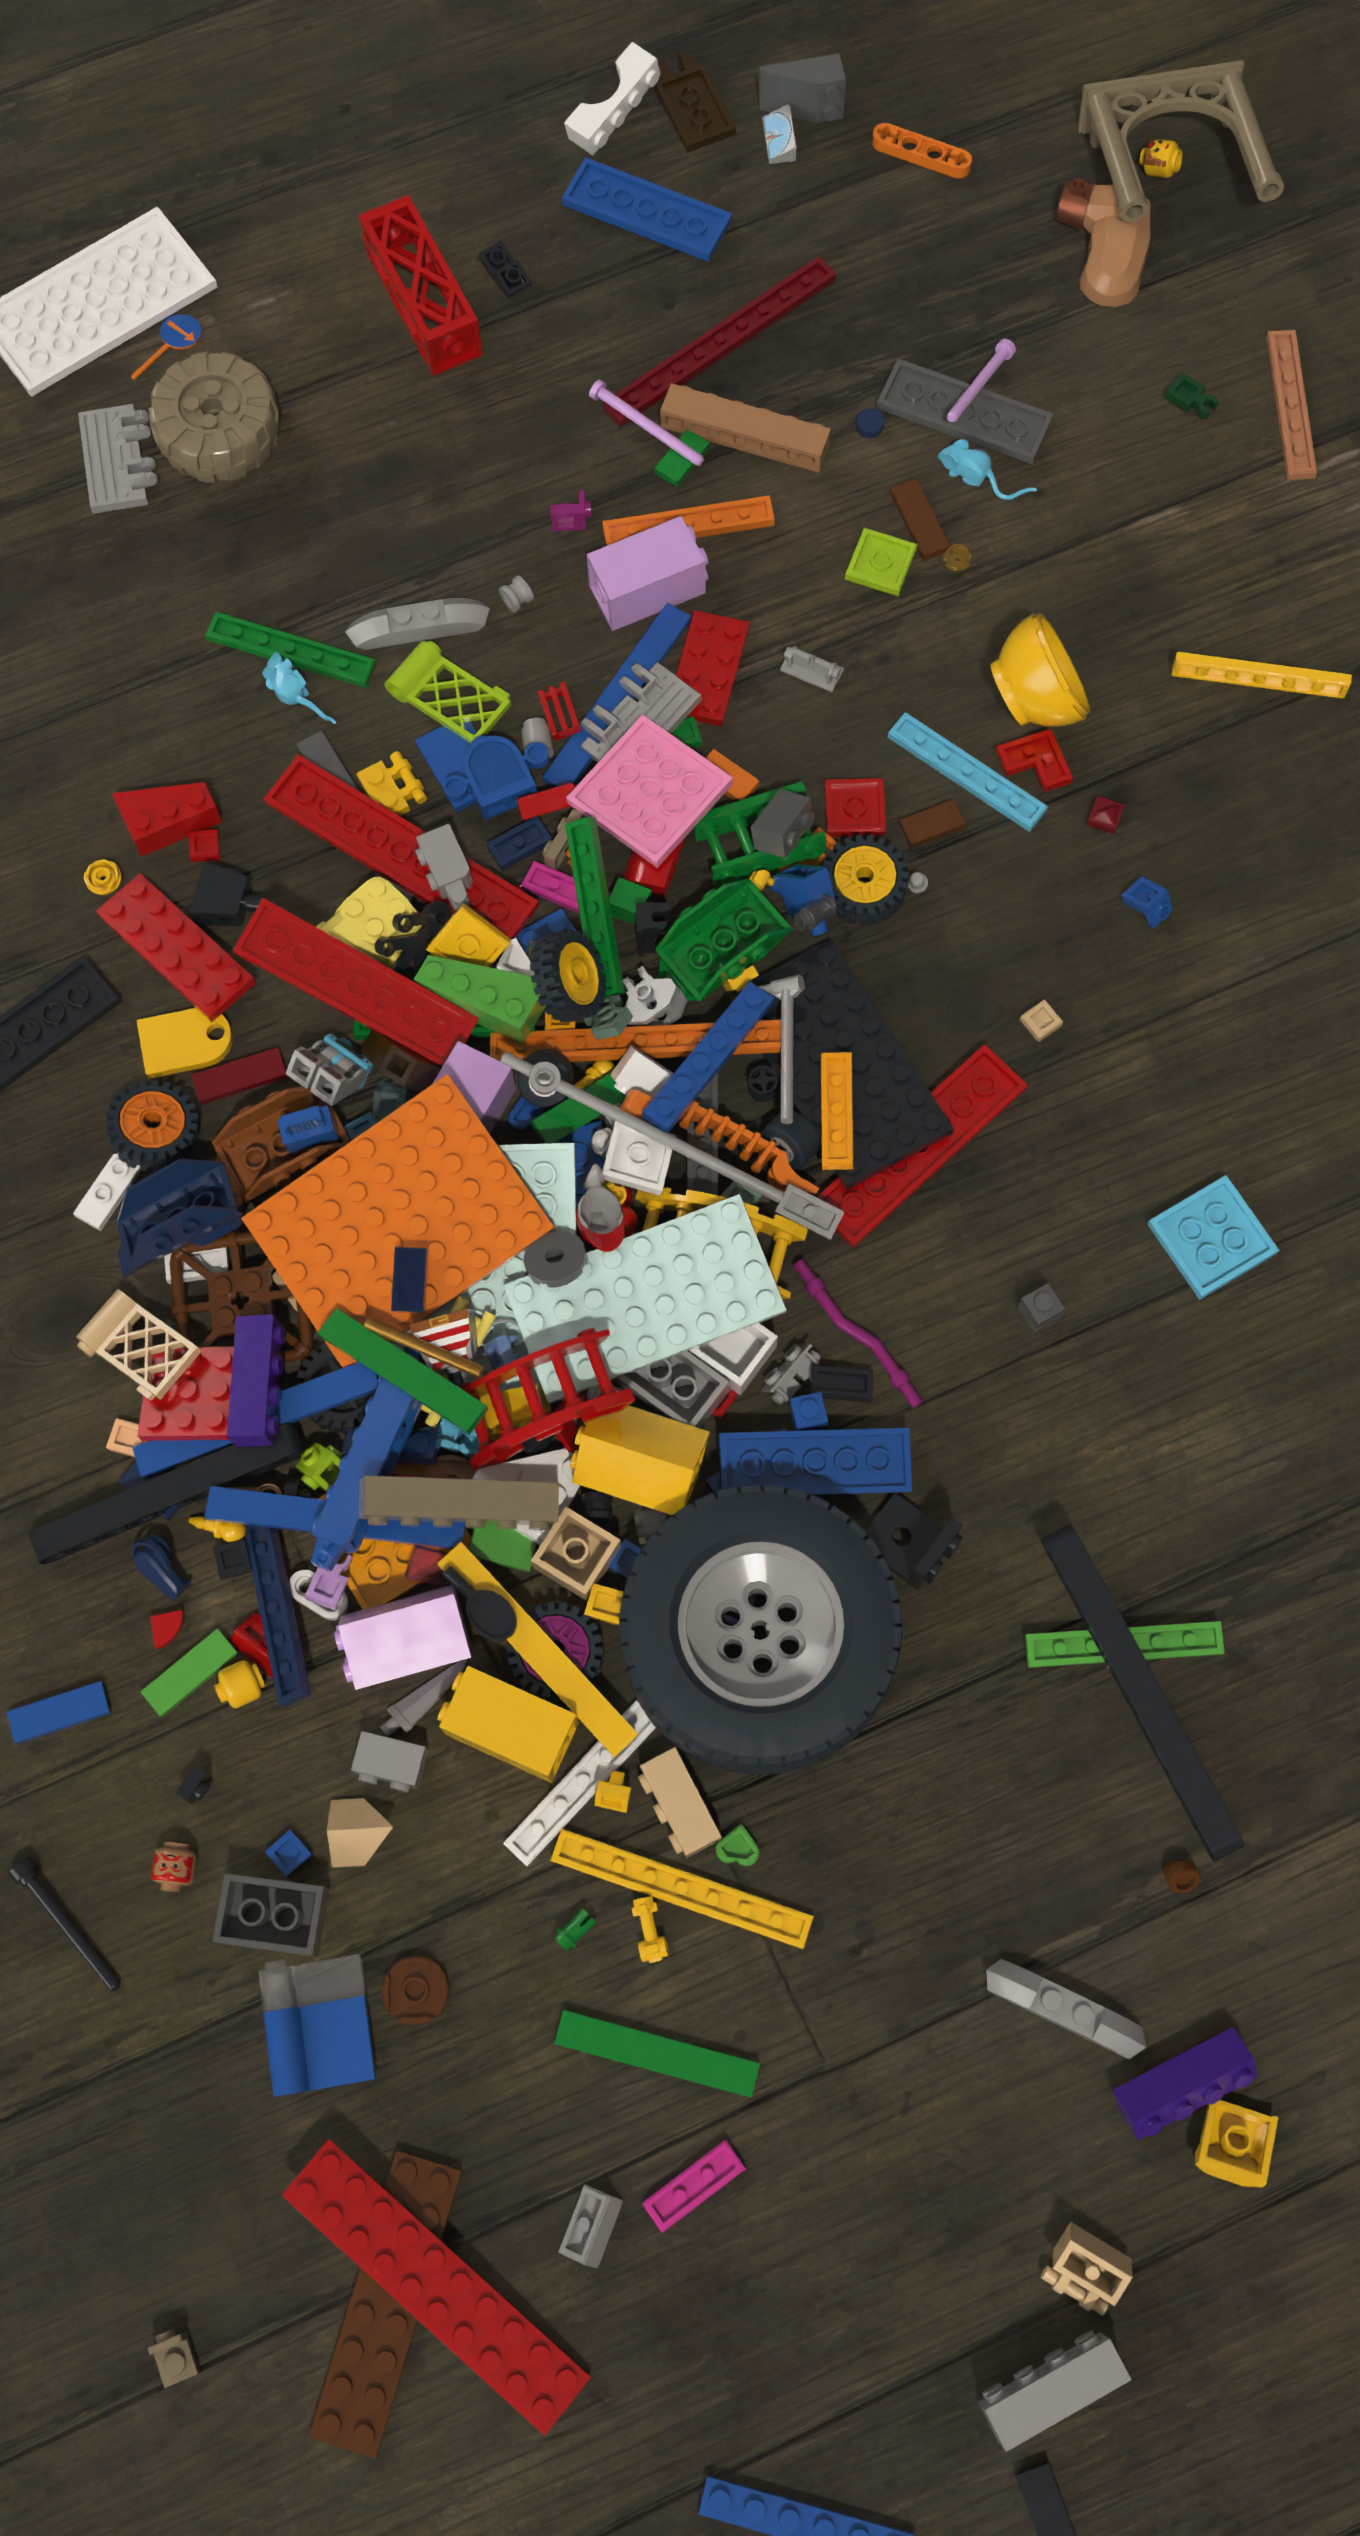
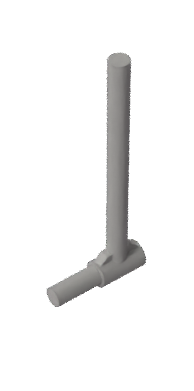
M801 975L774 980L770 984L759 986V988L781 1001V1123L791 1124L793 1122L794 997H797L805 989L804 979Z

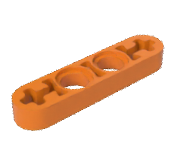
M881 123L873 130V147L882 153L954 178H964L970 173L972 157L964 149L889 123ZM913 143L916 145V148L907 150L902 145ZM936 151L941 154V157L933 159L927 154Z

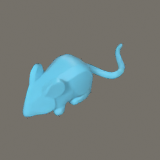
M957 440L953 445L943 449L937 456L944 467L950 470L949 476H963L962 481L969 485L980 486L987 476L994 493L1001 499L1011 500L1023 493L1037 491L1036 488H1025L1010 495L1001 493L991 469L990 456L978 449H968L969 442L967 440Z
M275 652L262 672L263 677L266 678V686L270 690H274L281 702L289 705L303 704L314 710L325 721H331L333 724H336L332 717L325 715L315 704L305 699L309 695L305 688L307 683L296 669L294 671L291 669L293 665L288 658L283 661L279 653Z
M443 1417L436 1428L427 1426L417 1429L439 1431L442 1436L440 1448L462 1453L467 1460L479 1452L478 1447L480 1443L475 1429L469 1435Z

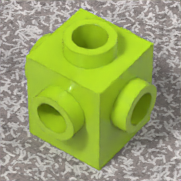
M315 1442L312 1447L302 1454L301 1460L295 1467L304 1474L301 1480L314 1491L319 1487L327 1492L329 1487L336 1482L340 1473L339 1466L343 1456L333 1446L329 1445L325 1448Z

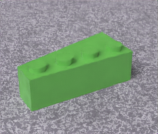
M428 955L414 977L415 983L478 1017L477 1024L522 1045L546 1005H540L538 1000L541 995H535L534 992L537 984L532 983L531 976Z

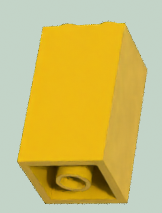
M632 1406L626 1407L622 1412L585 1422L584 1425L586 1427L580 1426L575 1440V1444L579 1445V1450H575L570 1463V1468L574 1469L572 1483L673 1516L676 1512L687 1506L698 1481L710 1434L709 1431Z
M467 1666L464 1673L460 1671L452 1686L455 1694L450 1703H444L437 1720L441 1721L439 1727L444 1734L552 1783L579 1725L577 1715L470 1666Z

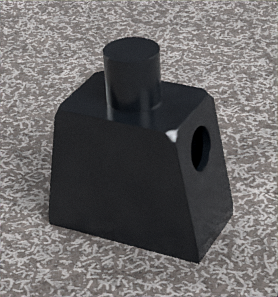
M203 862L190 908V915L194 923L199 926L240 927L244 924L247 911L255 912L262 898L265 899V896L252 894L251 883L245 875L209 862Z

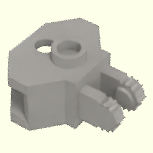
M642 965L637 970L643 981L636 985L628 976L623 979V983L628 989L626 993L629 996L625 1007L629 1009L633 1016L628 1023L629 1025H671L681 1018L688 1000L671 978L654 979ZM667 1013V1016L664 1020H658V1018L664 1016Z

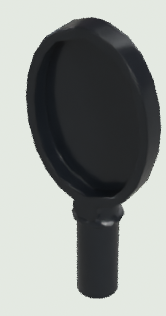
M452 1566L442 1574L461 1593V1596L467 1599V1617L472 1626L481 1635L496 1641H503L513 1636L517 1628V1617L513 1607L503 1596L490 1590L477 1591Z

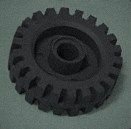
M325 1342L319 1345L320 1349L317 1351L313 1349L309 1353L310 1357L308 1360L304 1359L302 1362V1370L298 1371L296 1386L342 1369V1366ZM375 1392L315 1414L309 1418L320 1428L328 1429L331 1433L338 1434L343 1432L347 1434L348 1428L361 1426L366 1415V1404L371 1397H374Z

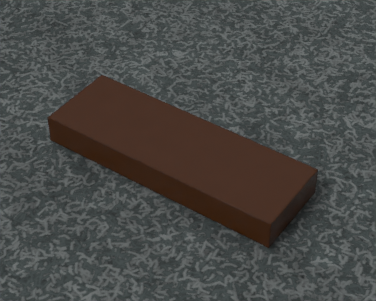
M915 478L890 487V495L913 542L918 544L917 550L922 560L925 561L949 552L950 545L917 479Z

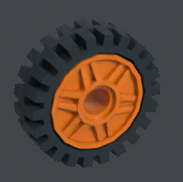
M144 1080L139 1081V1087L137 1088L131 1084L127 1086L126 1093L121 1090L117 1094V1100L113 1098L110 1103V1109L107 1111L106 1129L109 1144H111L114 1154L118 1153V1157L123 1163L127 1160L128 1165L134 1169L137 1165H140L141 1171H148V1167H153V1171L157 1172L161 1169V1166L166 1167L180 1158L184 1159V1156L189 1157L191 1155L192 1147L195 1148L199 1132L196 1106L194 1102L191 1103V1098L187 1093L183 1095L182 1089L178 1086L172 1089L169 1082L164 1081L163 1086H159L158 1080H151V1085H146ZM149 1124H157V1125H159L158 1127H155V1128H149V1127H147V1125H149Z

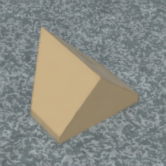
M364 1798L331 1800L327 1836L332 1868L366 1866L369 1859L393 1828Z

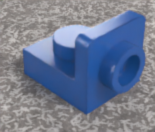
M1142 876L1121 895L1123 903L1144 914L1148 926L1155 928L1162 920H1165L1173 910L1168 890Z

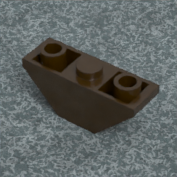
M371 1030L361 1048L362 1053L379 1072L403 1087L422 1092L431 1086L442 1069L439 1065Z

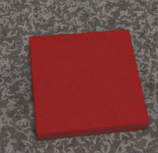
M883 778L825 780L827 834L830 837L886 835Z

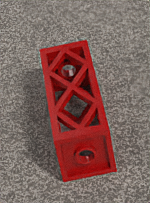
M407 195L400 199H395L390 203L358 215L365 253L432 376L483 356L478 319L410 196ZM413 243L417 249V255L402 247ZM395 263L414 272L412 290L404 286L395 269ZM421 277H423L422 289H421V295H420V294H418V292H419V286H420V279H421ZM430 281L437 285L447 304V309L427 299ZM426 317L440 326L428 330L424 318Z

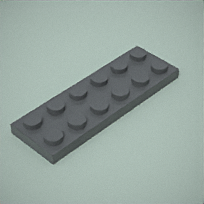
M897 359L877 401L876 409L1033 465L1052 423L1054 413L982 388L957 421L949 422L947 419L948 412L971 384Z

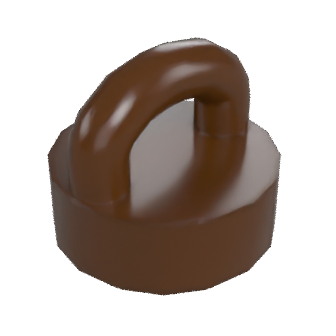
M1175 1860L1164 1866L1163 1872L1166 1882L1175 1893L1184 1894L1191 1892L1200 1883V1873L1196 1865L1191 1861Z

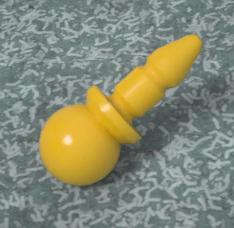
M610 1060L595 1061L592 1068L590 1067L585 1071L586 1076L576 1082L574 1086L581 1090L585 1089L613 1072L615 1069L614 1064Z
M203 1516L190 1517L188 1520L196 1528L213 1532L215 1538H223L228 1543L242 1540L246 1533L245 1524L206 1520Z

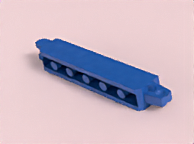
M406 1346L403 1347L405 1353L420 1363L426 1364L421 1353ZM380 1376L378 1379L379 1386L375 1395L366 1404V1415L362 1424L353 1433V1444L349 1453L340 1462V1473L336 1482L327 1491V1502L323 1511L316 1516L313 1523L312 1535L317 1541L311 1563L327 1571L333 1570L343 1552L351 1554L358 1551L368 1530V1519H359L360 1479L365 1475H392L423 1405Z

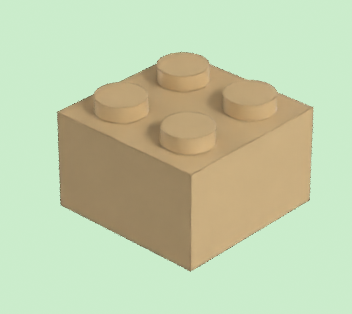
M565 1506L558 1517V1522L553 1525L531 1559V1563L534 1569L588 1601L593 1585L599 1584L621 1548V1541Z

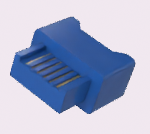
M317 1105L280 1116L281 1119L278 1120L282 1142L291 1154L298 1153L303 1148L324 1142H335L340 1139L335 1117L328 1106L319 1107Z

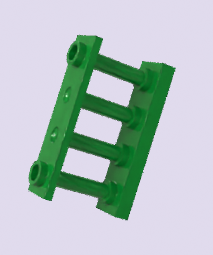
M802 781L779 788L806 796V789ZM779 789L711 809L692 829L696 842L708 841L717 865L711 866L715 888L749 878L754 871H771L806 859H815L827 853L826 834L824 831L812 834L811 830L807 829L800 838L798 846L791 850L786 859L762 851L756 852L746 827L754 824ZM735 831L745 856L728 861L718 835Z

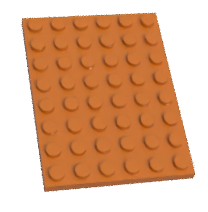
M448 1074L241 1218L317 1331L321 1329L337 1308L363 1326L367 1317L370 1316L407 1333L410 1331V1324L424 1321L523 1252L531 1243L556 1229ZM379 1335L380 1337H382L383 1339L387 1340V1341L390 1342V1343H393V1342H394V1341H392V1340H390V1339H388V1338H385V1337ZM325 1341L342 1368L358 1363Z

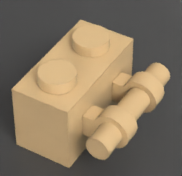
M1070 2222L1053 2249V2268L1047 2265L1041 2274V2279L1050 2283L1051 2289L1057 2293L1062 2294L1064 2292L1079 2301V2306L1085 2310L1090 2311L1092 2309L1103 2316L1109 2303L1115 2306L1132 2280V2259Z

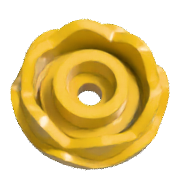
M104 859L90 864L84 873L87 888L98 895L113 893L119 887L122 879L117 864Z

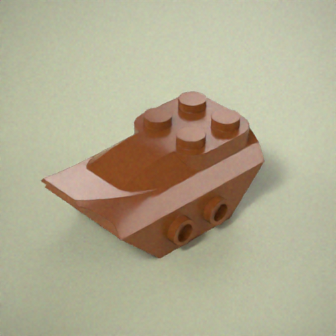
M297 1087L275 1091L269 1094L265 1101L255 1106L244 1107L238 1112V1115L230 1119L212 1141L216 1150L215 1161L224 1162L240 1190L243 1204L274 1187L287 1185L291 1182L292 1177L302 1172H308L351 1141L333 1106H330L310 1092L311 1087L308 1089ZM317 1105L319 1107L328 1106L335 1117L340 1139L335 1142H324L303 1148L298 1153L291 1154L282 1142L278 1126V1120L281 1119L280 1116Z

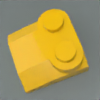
M1219 2100L1214 2104H1208L1200 2143L1195 2151V2165L1208 2175L1244 2187L1263 2188L1267 2184L1278 2117H1271L1223 2100Z

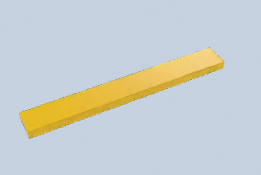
M462 1542L437 1563L443 1572L452 1566L477 1591H493L503 1596L510 1603L516 1613L517 1628L513 1636L506 1640L565 1705L577 1715V1718L614 1758L639 1735Z
M565 1829L560 1831L550 1860L551 1862L653 1896L654 1898L800 1949H804L814 1917Z

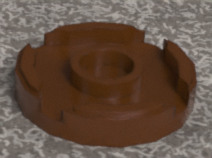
M412 1956L401 1959L391 1967L384 1977L381 1992L384 2006L392 2017L403 2024L418 2026L431 2022L442 2013L448 2002L450 1988L448 1978L440 1965L429 1958Z

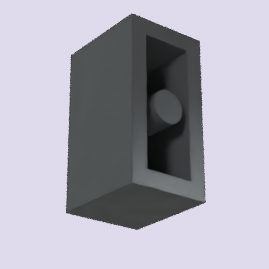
M779 789L751 826L754 849L786 859L791 850L798 846L804 832L813 825L815 813L812 811L811 798Z

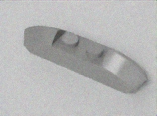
M446 598L373 611L353 621L345 632L357 648L369 650L477 632L485 626L490 608L481 601L474 599Z
M1003 1959L998 1960L986 1970L987 1990L1027 2011L1128 2059H1131L1146 2048L1143 2027L1085 1997Z

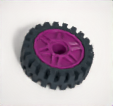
M549 1602L543 1606L540 1604L535 1606L533 1610H528L526 1613L555 1644L562 1645L565 1648L564 1654L593 1684L603 1666L604 1644L602 1635L591 1617L584 1615L580 1608L563 1602L560 1604ZM508 1643L509 1666L517 1682L527 1692L543 1700H561Z

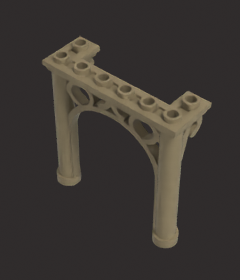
M1243 60L1083 85L1078 131L1079 133L1083 132V134L1089 133L1093 149L1102 148L1119 200L1118 209L1123 221L1128 223L1137 222L1144 218L1148 212V204L1127 145V137L1139 123L1155 115L1167 112H1198L1220 120L1223 127L1230 128L1236 137L1257 198L1260 201L1268 202L1282 194L1284 190L1281 175L1275 170L1242 81ZM1200 94H1211L1210 100L1202 99L1197 96ZM1134 105L1139 109L1132 112L1122 110L1120 107ZM1117 121L1124 123L1121 130H1119Z

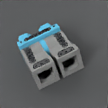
M328 1034L324 1040L317 1041L308 1049L302 1046L295 1049L285 1074L306 1089L311 1087L310 1092L330 1106H333L357 1089L359 1090L364 1087L373 1065L364 1054L360 1055L353 1050L350 1041L344 1037L337 1039L332 1034ZM299 1071L308 1072V1077L301 1075ZM323 1088L332 1089V1094L325 1092Z

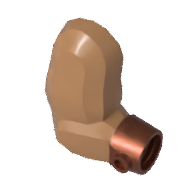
M1067 179L1056 221L1080 231L1084 228L1091 234L1088 259L1079 279L1081 291L1090 301L1101 306L1118 307L1128 304L1138 294L1141 276L1148 257L1150 244V201L1146 198L1148 212L1145 217L1137 222L1128 223L1121 218L1118 209L1119 200L1114 185H1095V182H1086L1082 179Z

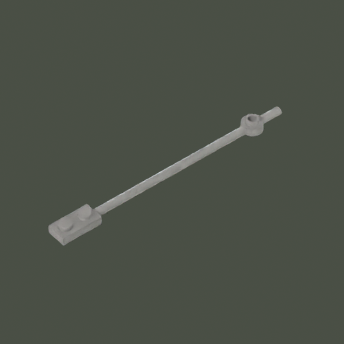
M506 1051L501 1058L500 1063L528 1076L530 1085L536 1092L549 1094L556 1090L777 1202L778 1205L774 1211L775 1213L831 1240L844 1211L791 1184H788L783 1192L560 1079L558 1068L550 1062H540L532 1065ZM542 1073L550 1075L551 1080L548 1084H542L539 1081V1076Z

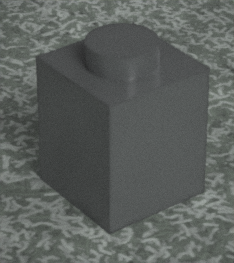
M1049 1283L1021 1298L1018 1306L1020 1314L1033 1334L1061 1320L1065 1311L1064 1306Z

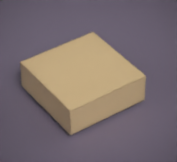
M1045 999L1020 1017V1021L1038 1042L1063 1024L1061 1018Z

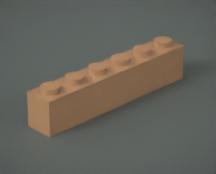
M671 383L660 409V424L664 429L681 434L688 429L709 442L820 473L830 446L831 428L824 427L818 423L802 421L794 416L774 413L766 408L749 406L741 401L721 398L713 393L693 390L688 386H679Z

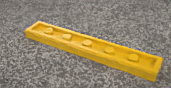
M1184 652L1176 653L1171 676L1342 699L1345 698L1352 679L1351 674Z

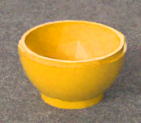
M1035 613L1031 614L1012 630L1002 647L999 659L991 663L992 674L1010 712L1021 726L1033 723L1046 727H1060L1082 721L1090 713V705L1076 669L1048 620L1041 613L1037 615Z

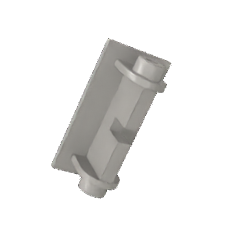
M788 646L784 653V658L786 659L780 668L781 672L831 693L844 671V668L838 666L837 663L828 662L799 650L797 646Z
M795 1344L786 1352L784 1356L786 1360L779 1369L776 1367L767 1374L764 1379L766 1384L761 1388V1391L774 1393L771 1398L779 1405L783 1402H788L801 1387L793 1377L798 1375L803 1381H806L809 1377V1367L811 1365H819L818 1361L821 1357L813 1350L808 1352L812 1347L811 1344Z

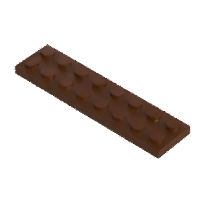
M396 2150L385 2189L442 2240L463 2170ZM361 2268L309 2438L376 2459L418 2320Z

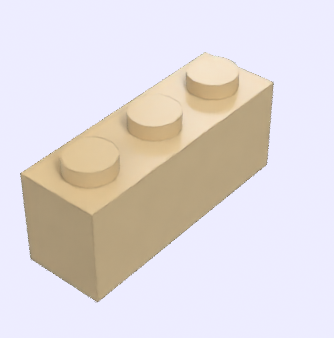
M675 1747L640 1765L643 1774L639 1775L638 1779L646 1794L653 1792L658 1802L653 1808L661 1824L668 1822L673 1832L668 1838L677 1854L683 1851L685 1857L688 1858L721 1840L722 1837Z

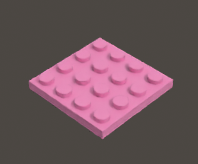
M642 714L566 799L569 805L584 816L596 817L598 826L658 868L733 785V777Z

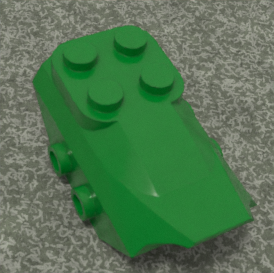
M750 879L724 884L718 889L714 888L708 891L702 898V901L695 907L690 906L681 912L678 917L679 919L675 921L655 949L659 956V971L656 979L671 978L684 993L688 1001L696 1000L700 1002L729 978L731 980L738 978L744 972L747 965L763 959L770 950L793 931V928Z

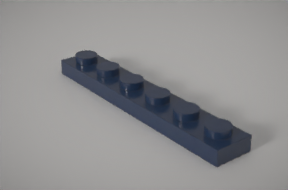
M245 1525V1539L278 1706L288 1707L310 1696L311 1691L278 1528Z

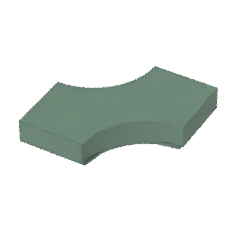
M619 995L604 997L605 1000L600 1005L601 1009L599 1012H596V1015L584 1019L587 1026H593L591 1032L596 1040L619 1036L633 1018L629 1009L622 1007L624 1003Z

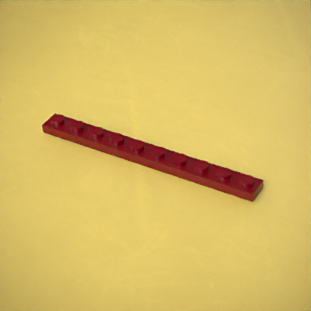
M820 256L816 257L614 395L640 413H643L666 397L671 383L679 386L684 385L835 282L836 273ZM603 402V410L620 428L631 421L606 402Z

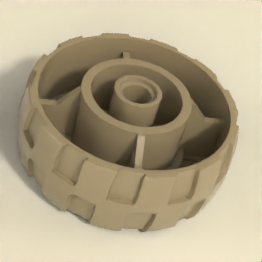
M209 351L193 354L190 358L182 362L177 361L170 366L162 379L156 382L151 392L152 408H149V420L153 437L163 457H167L170 465L184 476L189 475L197 478L198 481L207 483L240 479L247 476L248 472L259 468L271 455L272 447L277 444L280 432V416L275 393L264 373L255 364L244 361L241 356L227 352L211 353Z

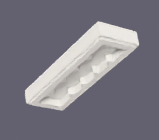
M118 1153L113 1154L74 1211V1216L101 1231L124 1198L126 1189L133 1185L141 1173L140 1165H137L134 1169L128 1165L127 1160L123 1163L119 1159Z

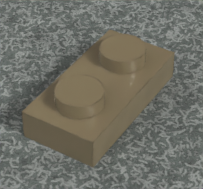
M572 809L568 818L563 817L557 828L558 834L553 841L549 840L543 850L546 866L559 870L567 857L565 852L569 849L565 824L584 818L581 812Z

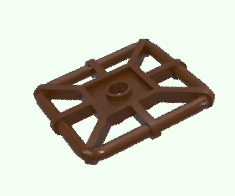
M234 1230L205 1246H196L191 1242L172 1252L170 1256L169 1266L174 1304L171 1307V1315L175 1316L176 1332L190 1341L187 1315L208 1311L211 1313L212 1332L200 1347H214L222 1336L235 1335L236 1316L273 1314L276 1317L274 1301L295 1298L289 1289L273 1291L271 1272L274 1266L268 1258L262 1266L244 1269L241 1245L257 1243L250 1231L239 1233L237 1230ZM230 1247L233 1270L211 1273L188 1254ZM182 1261L207 1280L208 1302L186 1305ZM242 1293L244 1297H249V1302L245 1303L244 1309L240 1310L239 1306L235 1305L234 1302L238 1295ZM297 1300L300 1340L285 1330V1341L292 1345L294 1349L280 1352L283 1363L294 1362L305 1356L309 1357V1353L312 1351L313 1334L311 1321Z

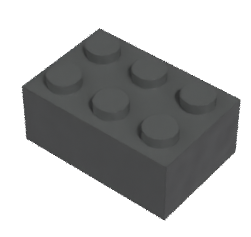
M224 1873L212 1942L229 1946L318 1957L330 1889L324 1886Z

